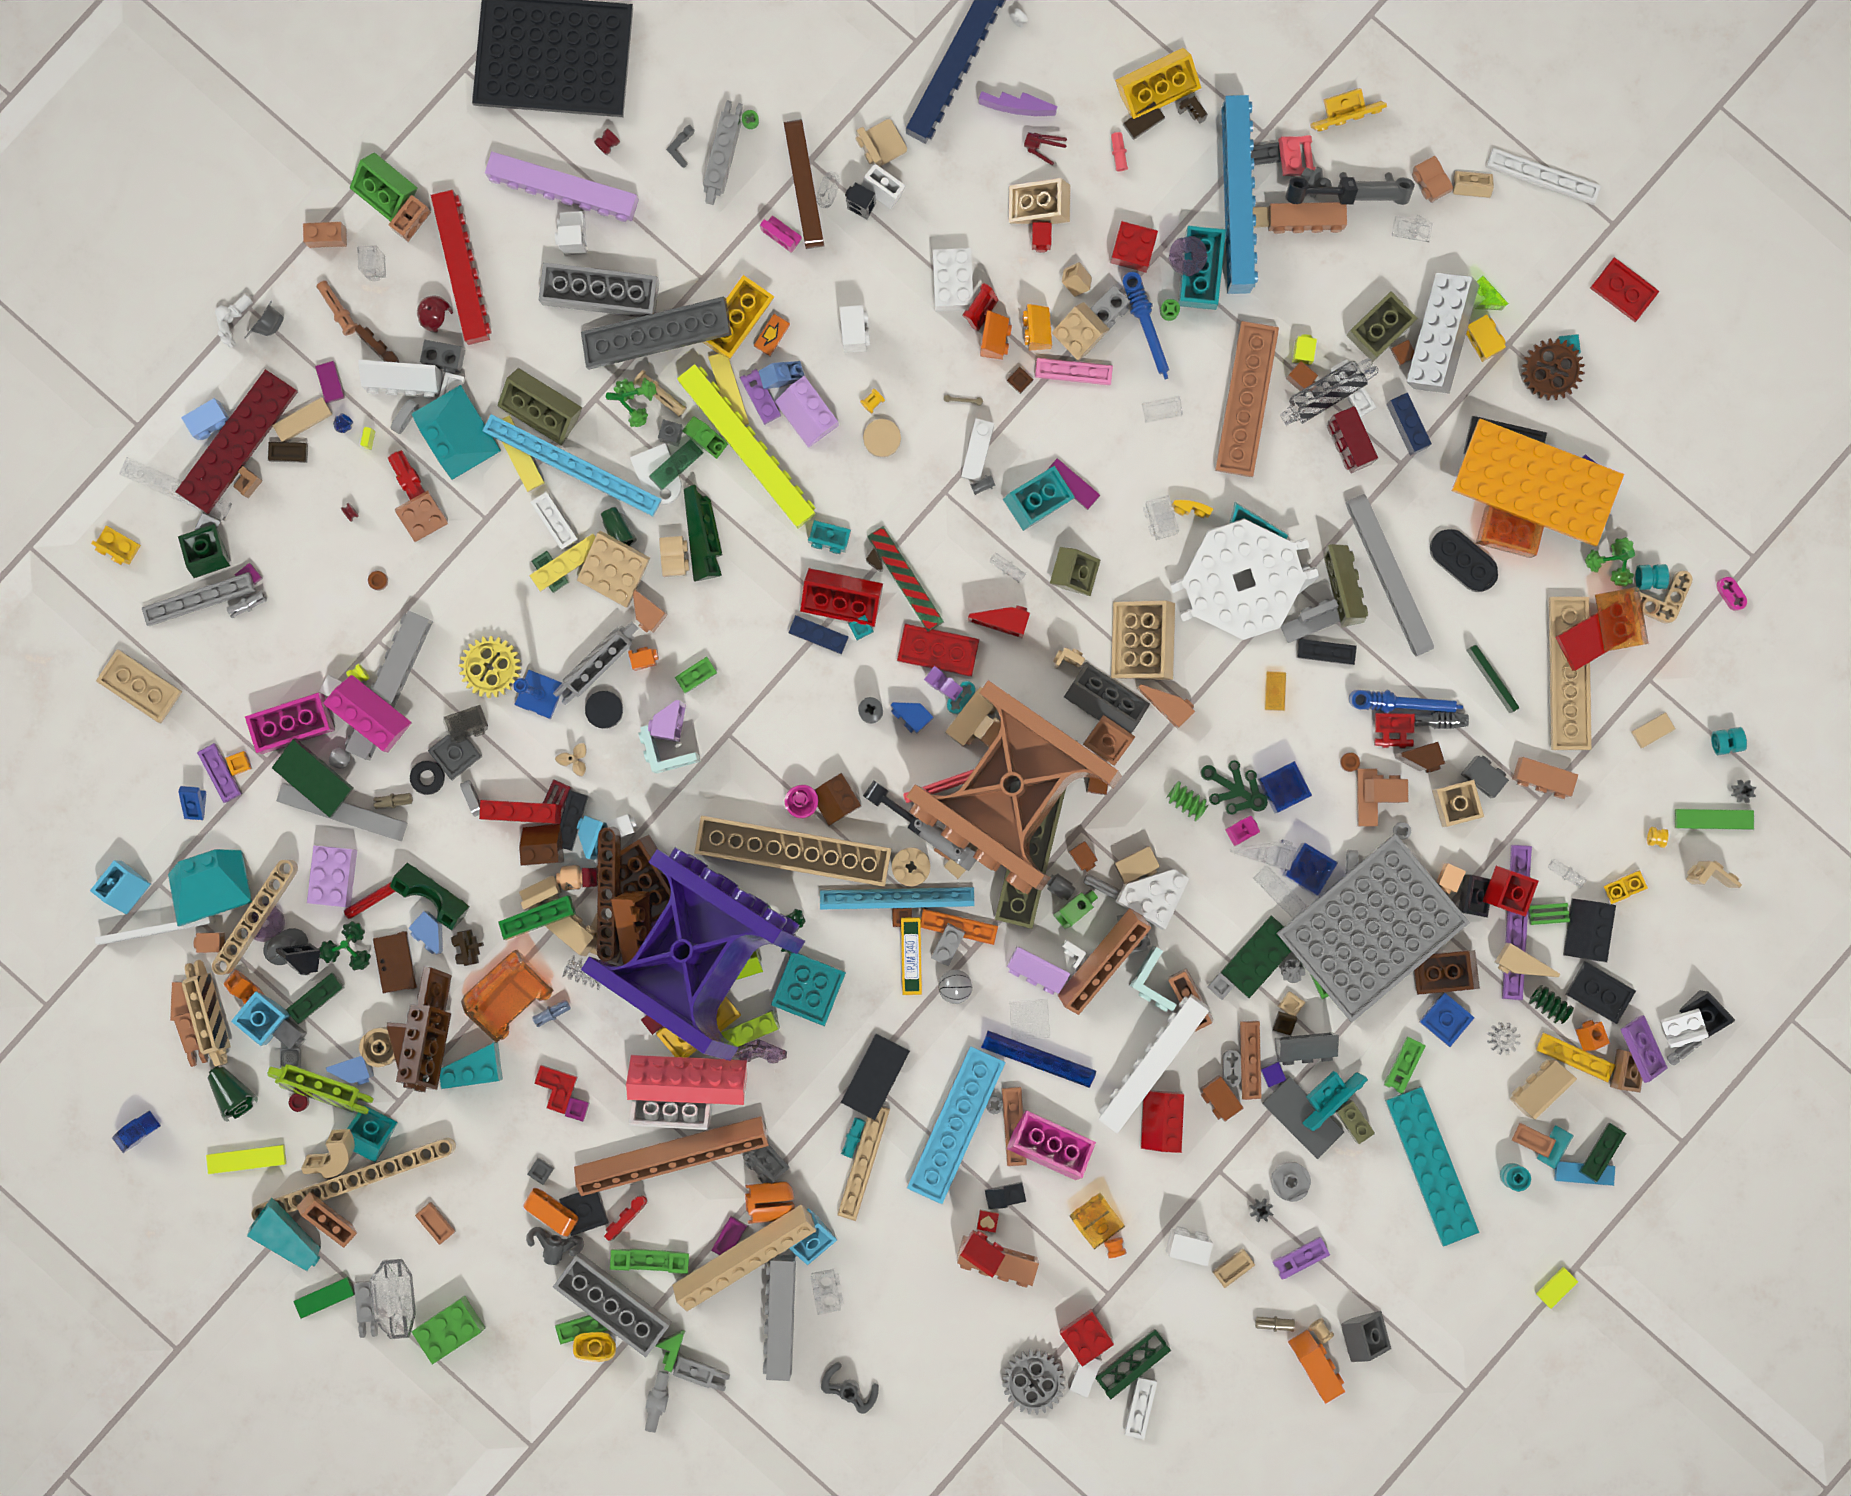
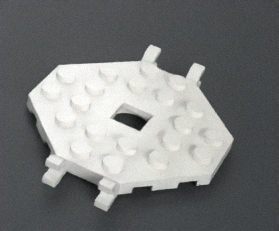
M1245 518L1207 531L1184 578L1170 583L1173 593L1186 588L1192 606L1191 609L1180 612L1182 622L1192 617H1197L1243 640L1280 628L1304 581L1319 576L1316 567L1305 571L1302 570L1296 550L1310 547L1308 540L1303 538L1292 542ZM1251 568L1256 585L1237 591L1232 574Z

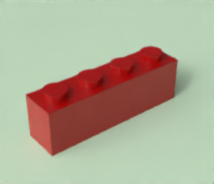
M480 800L479 819L560 824L562 805Z

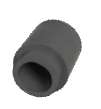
M1058 873L1055 876L1052 874L1050 876L1051 879L1047 883V890L1061 899L1068 900L1076 889L1072 886L1073 883Z

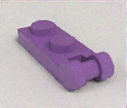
M757 369L751 371V374L743 375L739 378L765 425L781 417V414L768 390L763 388ZM756 380L757 385L751 387L749 383Z
M1318 1237L1296 1250L1275 1259L1273 1264L1279 1269V1276L1283 1280L1330 1256V1253L1322 1238ZM1290 1261L1292 1267L1287 1269L1285 1263Z

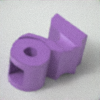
M935 666L924 679L931 687L939 690L940 693L952 701H955L963 690L952 678H947Z

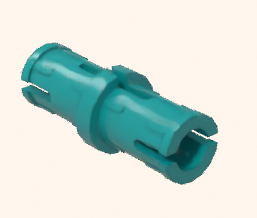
M854 1117L851 1129L845 1136L847 1139L841 1152L842 1155L853 1158L855 1148L861 1140V1132L866 1121Z

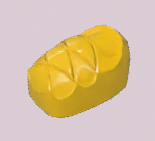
M582 1333L577 1335L573 1342V1354L579 1360L604 1362L611 1360L616 1353V1344L607 1333Z

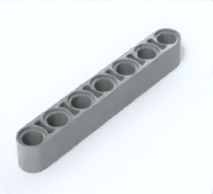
M282 783L277 802L329 818L292 785ZM345 802L329 818L398 841L403 840L408 824L407 822Z

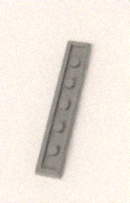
M245 573L142 607V612L146 625L152 626L255 592L256 590L251 573Z

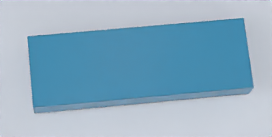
M1559 1161L1555 1168V1181L1614 1186L1615 1166L1607 1165L1596 1183L1579 1172L1584 1163Z

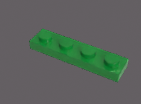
M567 895L498 921L503 940H509L573 916L576 912L571 896Z

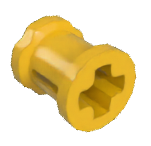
M874 388L865 400L860 401L863 407L871 414L881 402H885L883 396Z

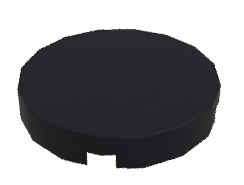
M598 691L587 700L585 715L593 726L608 729L617 725L622 719L623 704L614 693Z

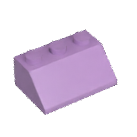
M805 376L789 386L775 401L808 448L839 426L837 419Z
M675 700L655 714L653 720H650L648 725V731L651 732L650 735L657 739L680 742L686 704L680 700Z
M1018 946L1007 965L1010 968L1009 973L1017 977L1020 974L1027 977L1026 981L1034 986L1037 983L1043 985V990L1052 995L1054 992L1060 993L1070 976L1069 972Z

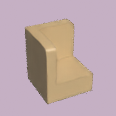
M1080 262L1064 269L1062 283L1074 297L1090 290L1092 277Z

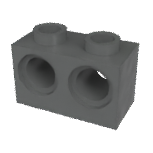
M424 339L420 362L424 365H435L439 369H444L443 372L461 373L465 350L462 346ZM436 352L437 357L434 360H429V355ZM450 356H456L454 363H447Z

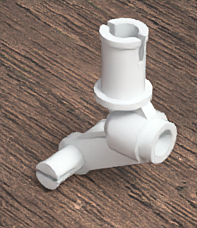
M245 294L233 306L224 307L221 305L215 310L220 330L218 335L221 341L230 348L233 345L235 346L236 343L233 340L228 323L232 322L235 317H241V313L253 303Z

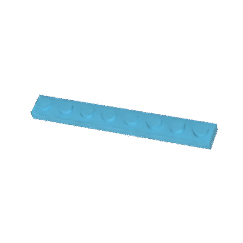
M974 887L820 890V910L974 906Z

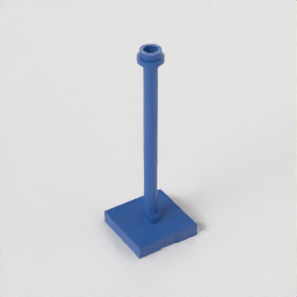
M528 670L525 679L519 678L514 682V690L519 693L515 705L551 719L561 696L556 697L553 693L562 682Z

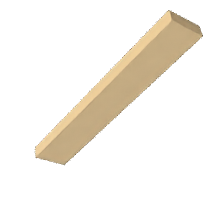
M882 1106L875 1120L867 1117L837 1214L838 1216L854 1221L857 1219L889 1115V1108Z

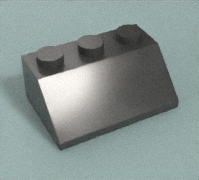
M1329 1032L1275 1038L1277 1061L1282 1062L1283 1065H1293L1294 1061L1302 1060V1063H1313V1059L1320 1058L1322 1062L1333 1061V1057H1338L1339 1035Z

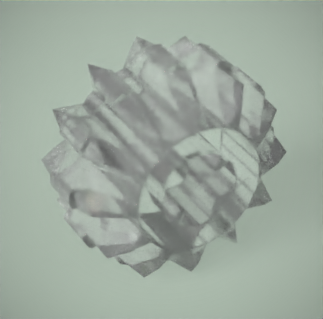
M1498 1022V1028L1494 1025L1491 1026L1494 1032L1487 1033V1035L1492 1036V1039L1487 1040V1043H1493L1490 1049L1493 1051L1497 1049V1054L1500 1055L1503 1051L1505 1055H1509L1510 1050L1515 1052L1516 1048L1513 1045H1520L1516 1038L1521 1037L1520 1034H1514L1517 1028H1511V1024L1508 1022L1505 1025L1502 1022ZM1500 1037H1507V1041L1500 1040Z

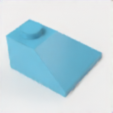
M584 815V818H580L577 829H579L578 836L585 857L596 860L599 832L608 826L605 822Z

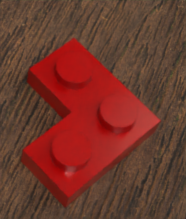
M540 1065L534 1084L552 1090L547 1109L565 1114L578 1077Z

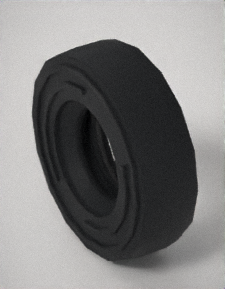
M432 761L417 763L410 773V783L413 789L424 795L438 792L445 781L443 769ZM429 770L434 774L432 784L424 785L421 782L420 775L423 771Z

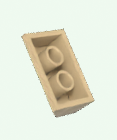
M1546 1060L1540 1065V1070L1536 1074L1533 1073L1526 1079L1527 1083L1522 1088L1519 1086L1512 1092L1513 1096L1510 1100L1525 1116L1536 1120L1577 1078L1556 1060Z

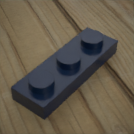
M796 615L789 630V634L841 655L849 636Z

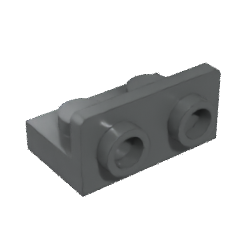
M770 1145L752 1150L743 1157L746 1166L758 1174V1179L762 1183H774L789 1168Z

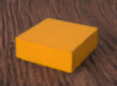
M245 751L226 757L232 776L252 769Z

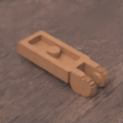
M185 1012L175 1015L173 1019L184 1051L187 1053L190 1066L197 1065L193 1052L195 1050H198L201 1062L207 1063L208 1056L200 1052L190 1013Z

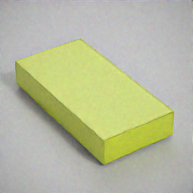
M1562 1267L1536 1295L1552 1309L1578 1281Z

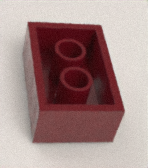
M1355 406L1336 413L1330 418L1327 428L1330 435L1335 437V446L1337 451L1341 452L1344 457L1343 464L1346 470L1354 473L1372 465L1378 459Z

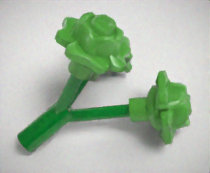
M626 378L622 381H617L614 387L616 393L607 392L606 399L620 401L629 411L631 417L628 422H630L631 427L645 425L648 417L646 409L638 408L636 411L625 401L634 399L636 394L638 396L644 395L649 401H652L653 395L657 393L653 381L649 382V380L643 378L641 387L635 389L634 383L632 381L628 382Z
M1627 537L1623 539L1617 538L1615 543L1611 544L1613 549V556L1611 557L1600 556L1597 550L1592 549L1585 559L1586 566L1596 573L1602 567L1601 564L1606 563V561L1621 560L1623 561L1622 568L1612 571L1611 581L1615 582L1616 586L1626 587L1628 584H1632L1634 574L1630 573V570L1626 568L1628 559L1635 556L1633 541H1629Z

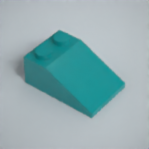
M1053 466L1010 492L1003 498V501L1024 531L1075 497L1056 467Z

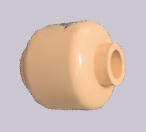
M562 866L560 873H556L557 885L560 884L564 891L579 890L582 887V869L580 866Z

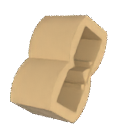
M683 536L659 538L662 576L687 575V571H690L689 559H685V552H688L687 540H684Z

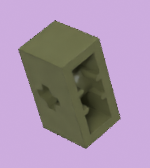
M1349 1099L1336 1110V1115L1356 1143L1361 1144L1375 1134L1352 1100Z

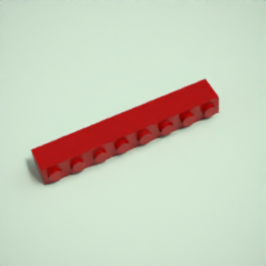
M453 190L432 194L431 200L464 341L468 345L490 340L489 334L492 331L489 322L486 323L485 319L487 309L485 304L481 302L483 292L481 286H478L476 279H479L477 269L473 268L472 264L475 258L472 249L469 250L468 247L470 237L468 231H465L463 226L466 224L464 214L460 213L459 207L462 206L460 196L456 195Z

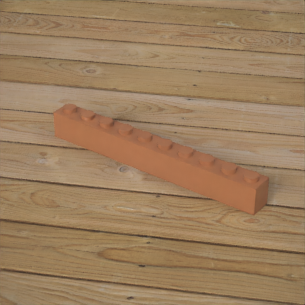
M760 1116L574 1167L575 1184L580 1195L585 1196L769 1146L766 1128Z

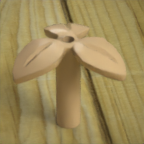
M580 743L574 747L573 755L567 752L561 753L555 757V760L562 766H568L573 763L572 771L578 776H583L586 772V766L579 759L585 757L586 746L584 743Z

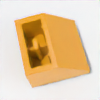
M1027 304L1026 310L1023 311V327L1027 326L1024 334L1025 345H1028L1029 351L1051 349L1052 336L1049 307Z

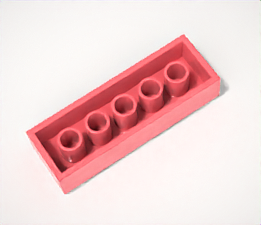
M631 1055L626 1081L627 1100L744 1105L747 1083V1060L729 1061L709 1058Z

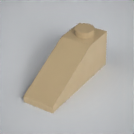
M1511 943L1504 945L1494 962L1499 965L1498 969L1506 974L1511 972L1549 977L1560 976V973Z

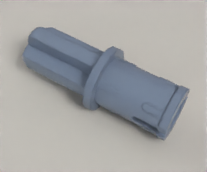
M563 1000L552 1007L548 1006L546 1010L533 1016L532 1019L535 1025L540 1027L548 1021L556 1020L557 1016L569 1011L571 1007L568 1001Z

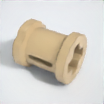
M1323 1318L1314 1321L1308 1328L1317 1336L1319 1344L1328 1342L1334 1336V1333L1330 1332L1325 1326Z

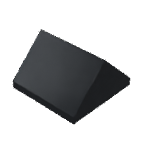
M1464 875L1458 907L1463 914L1488 918L1490 904L1483 902L1491 879L1475 875Z
M1699 990L1679 1010L1681 1013H1685L1699 1008L1709 1037L1735 1022L1730 1013L1709 991Z

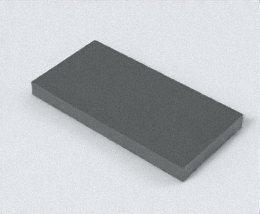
M1288 1077L1262 1104L1316 1159H1319L1344 1131L1330 1117L1315 1131L1304 1127L1302 1123L1315 1109L1306 1098L1307 1094L1291 1077Z

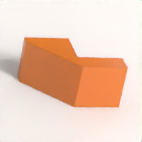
M236 969L224 982V986L229 993L240 998L244 1004H246L255 991L264 995L257 985Z

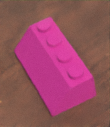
M353 675L338 685L323 703L375 746L387 753L412 724L409 719Z
M1025 1111L1012 1133L1007 1149L1076 1181L1083 1178L1096 1142L1036 1114Z

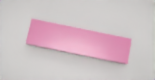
M1037 358L1035 378L1111 385L1113 365Z

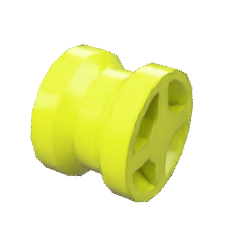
M357 664L355 669L346 672L348 677L353 675L361 682L370 679L361 664Z

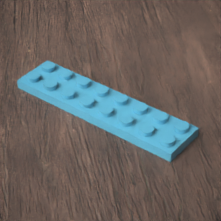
M970 1046L907 1189L943 1204L1003 1070L1005 1061Z

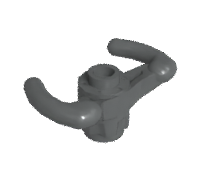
M541 1227L532 1228L526 1236L527 1244L530 1247L534 1246L533 1238L537 1236L544 1248L542 1257H544V1262L548 1265H557L562 1260L563 1253L575 1245L577 1246L569 1252L571 1256L579 1254L584 1247L582 1237L573 1236L568 1239H561L557 1235H548Z
M840 1362L832 1365L822 1379L821 1390L825 1394H837L848 1403H853L859 1413H867L877 1400L879 1385L876 1383L872 1385L870 1398L867 1403H863L859 1396V1385L855 1380L848 1379L842 1384L829 1383L833 1374L842 1367Z

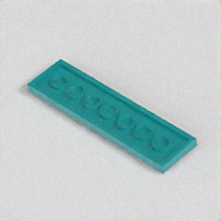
M1420 1086L1385 1100L1441 1245L1444 1247L1479 1233L1423 1088Z

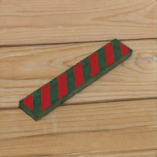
M884 526L868 535L869 541L927 632L944 623Z

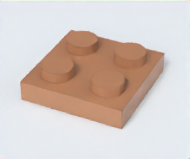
M429 491L395 508L396 514L414 542L448 524Z
M1103 715L1083 745L1115 766L1133 742L1135 736Z

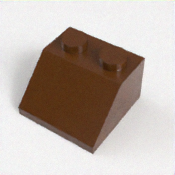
M1439 742L1394 755L1395 759L1418 771L1425 770L1426 773L1440 770V765L1445 764Z
M842 773L815 789L818 796L817 807L829 826L862 807Z
M561 825L523 827L519 844L520 865L563 863Z

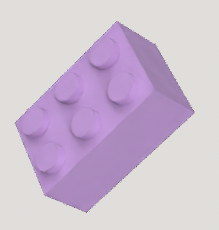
M313 846L307 903L339 907L351 906L357 850Z

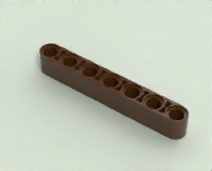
M802 119L783 122L805 248L823 247L824 240Z
M616 827L603 828L598 835L597 956L602 961H610L619 955V938L611 899L620 895L621 834ZM608 831L613 834L611 841L606 837ZM608 850L611 851L613 855L611 860H609L606 857V852ZM607 870L612 872L611 879H608L606 876ZM607 889L612 892L611 899L606 896ZM607 908L612 912L611 918L606 916L605 911ZM606 928H609L611 930V937H608L605 934ZM606 947L610 948L611 956L606 955Z

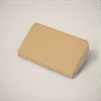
M1455 171L1453 194L1491 197L1494 189L1493 174Z

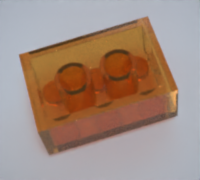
M1487 505L1484 509L1476 544L1533 558L1537 556L1544 527Z

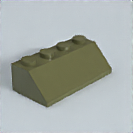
M517 368L507 377L497 405L559 445L565 442L577 423L583 408L520 368Z
M1330 544L1327 546L1323 556L1333 596L1338 604L1337 612L1341 628L1364 623L1366 616H1368V609L1362 602L1364 594L1362 587L1358 586L1359 574L1358 570L1354 569L1353 566L1355 561L1353 551L1349 550L1348 545Z

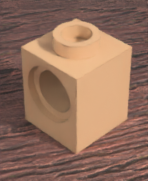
M1444 863L1436 883L1447 894L1457 892L1466 871L1449 863Z

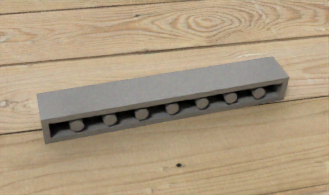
M409 610L407 614L405 613L402 616L400 630L395 632L392 639L394 643L385 654L384 658L386 661L377 671L378 678L376 683H373L370 687L373 692L393 708L433 621ZM355 729L352 736H348L345 742V751L369 761L377 747Z

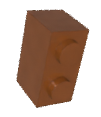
M1220 1075L1200 1088L1203 1092L1200 1094L1207 1104L1209 1102L1214 1107L1212 1112L1218 1120L1222 1118L1226 1122L1244 1109Z

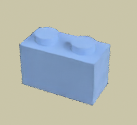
M215 398L181 417L192 437L197 440H204L213 431L221 430L229 419L220 401Z

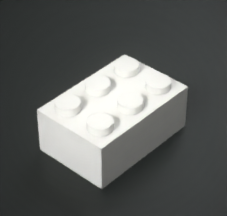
M971 248L933 250L935 312L968 310L973 303Z

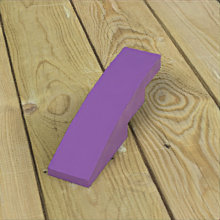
M983 91L979 96L980 105L1016 115L1055 116L1058 106L1022 92L1020 99L1005 92L1001 93L1000 98Z

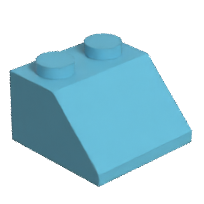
M255 991L231 1022L257 1044L263 1046L271 1041L274 1037L272 1034L285 1019H289L290 1014L277 1002Z
M808 1208L807 1211L812 1215L816 1232L789 1248L807 1265L837 1241L820 1218Z

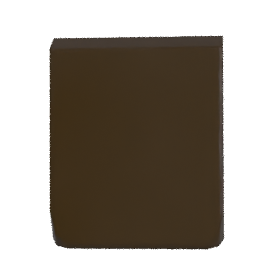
M873 548L866 558V562L879 572H883V566L875 548Z

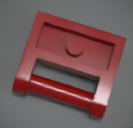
M985 283L980 287L981 291L969 309L965 310L962 314L976 331H979L985 322L987 311H992L999 301L993 289Z

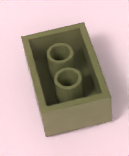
M1391 291L1346 336L1374 362L1418 318Z

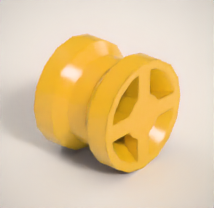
M1650 827L1647 835V844L1649 846L1658 845L1661 848H1665L1669 837L1668 829L1657 830L1656 827Z

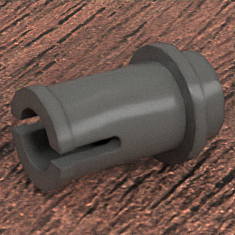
M985 475L986 478L970 484L975 495L989 488L993 489L992 487L996 486L991 475L988 477Z

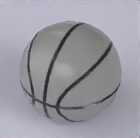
M960 970L946 972L940 978L938 984L941 997L952 1004H959L967 1000L973 988L970 977Z

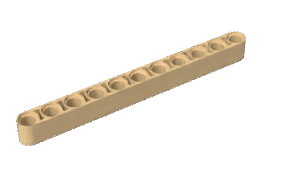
M443 1138L283 1195L274 1200L277 1203L281 1201L285 1206L284 1210L290 1213L298 1210L296 1207L298 1205L296 1195H300L304 1199L309 1192L314 1194V1189L318 1188L321 1191L319 1199L324 1201L447 1157L455 1151L456 1143L451 1138ZM443 1142L450 1146L449 1152L442 1150ZM424 1149L430 1150V1159L424 1157ZM407 1155L412 1157V1165H408L405 1162ZM388 1162L394 1164L395 1169L393 1172L387 1169ZM369 1169L376 1171L375 1178L369 1176ZM351 1175H355L358 1178L357 1185L351 1183ZM333 1182H337L339 1184V1191H335L332 1188ZM268 1201L253 1208L251 1216L254 1221L259 1215V1209L264 1208Z

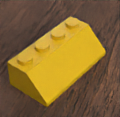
M1184 48L1115 80L1121 99L1133 119L1168 105L1202 88L1192 55ZM1153 102L1156 103L1155 106L1139 113L1141 110H1143Z
M743 275L726 298L732 335L702 343L715 352L731 359L772 302L774 296Z

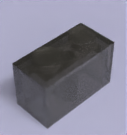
M481 705L443 717V723L451 742L456 741V743L467 740L469 736L474 735L478 737L485 734V731L488 730V724Z

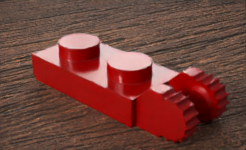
M641 1195L631 1201V1208H625L619 1216L621 1218L618 1222H612L606 1228L607 1233L604 1237L608 1241L614 1240L647 1204L646 1197Z

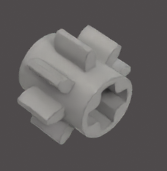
M1295 959L1284 962L1285 967H1280L1283 980H1287L1290 983L1301 981V976L1305 975V968L1302 963Z

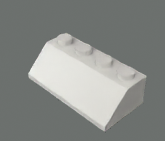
M359 360L358 362L361 387L367 390V393L378 394L379 391L386 392L388 395L405 393V396L416 397V394H423L426 398H435V395H440L443 373L435 365Z
M632 1100L629 1126L707 1130L711 1121L712 1104Z

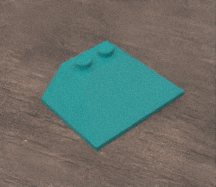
M461 385L411 414L422 436L451 480L501 452L494 438L482 431L485 424Z
M214 849L178 861L168 874L178 927L252 903L243 852L241 850Z

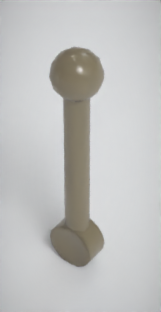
M945 395L943 398L945 402L976 403L978 406L983 404L982 398L967 399L950 397L949 395Z

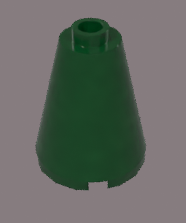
M217 1066L209 1071L207 1078L224 1121H230L228 1119L230 1117L234 1119L239 1118L252 1109V1102L254 1100L257 1103L258 1097L225 1067Z

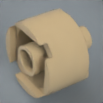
M905 848L894 857L892 872L896 880L901 884L917 886L927 879L930 873V861L923 851L917 848ZM910 861H913L914 865L917 866V869L913 870L912 873L908 872L909 870L906 868V864H910Z
M387 1027L372 1029L362 1037L359 1051L368 1065L384 1067L396 1062ZM378 1044H382V1046H384V1050H381V1048L378 1047Z

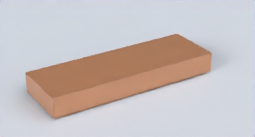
M1357 769L1358 826H1378V803H1365L1364 779H1372V775H1377V769Z

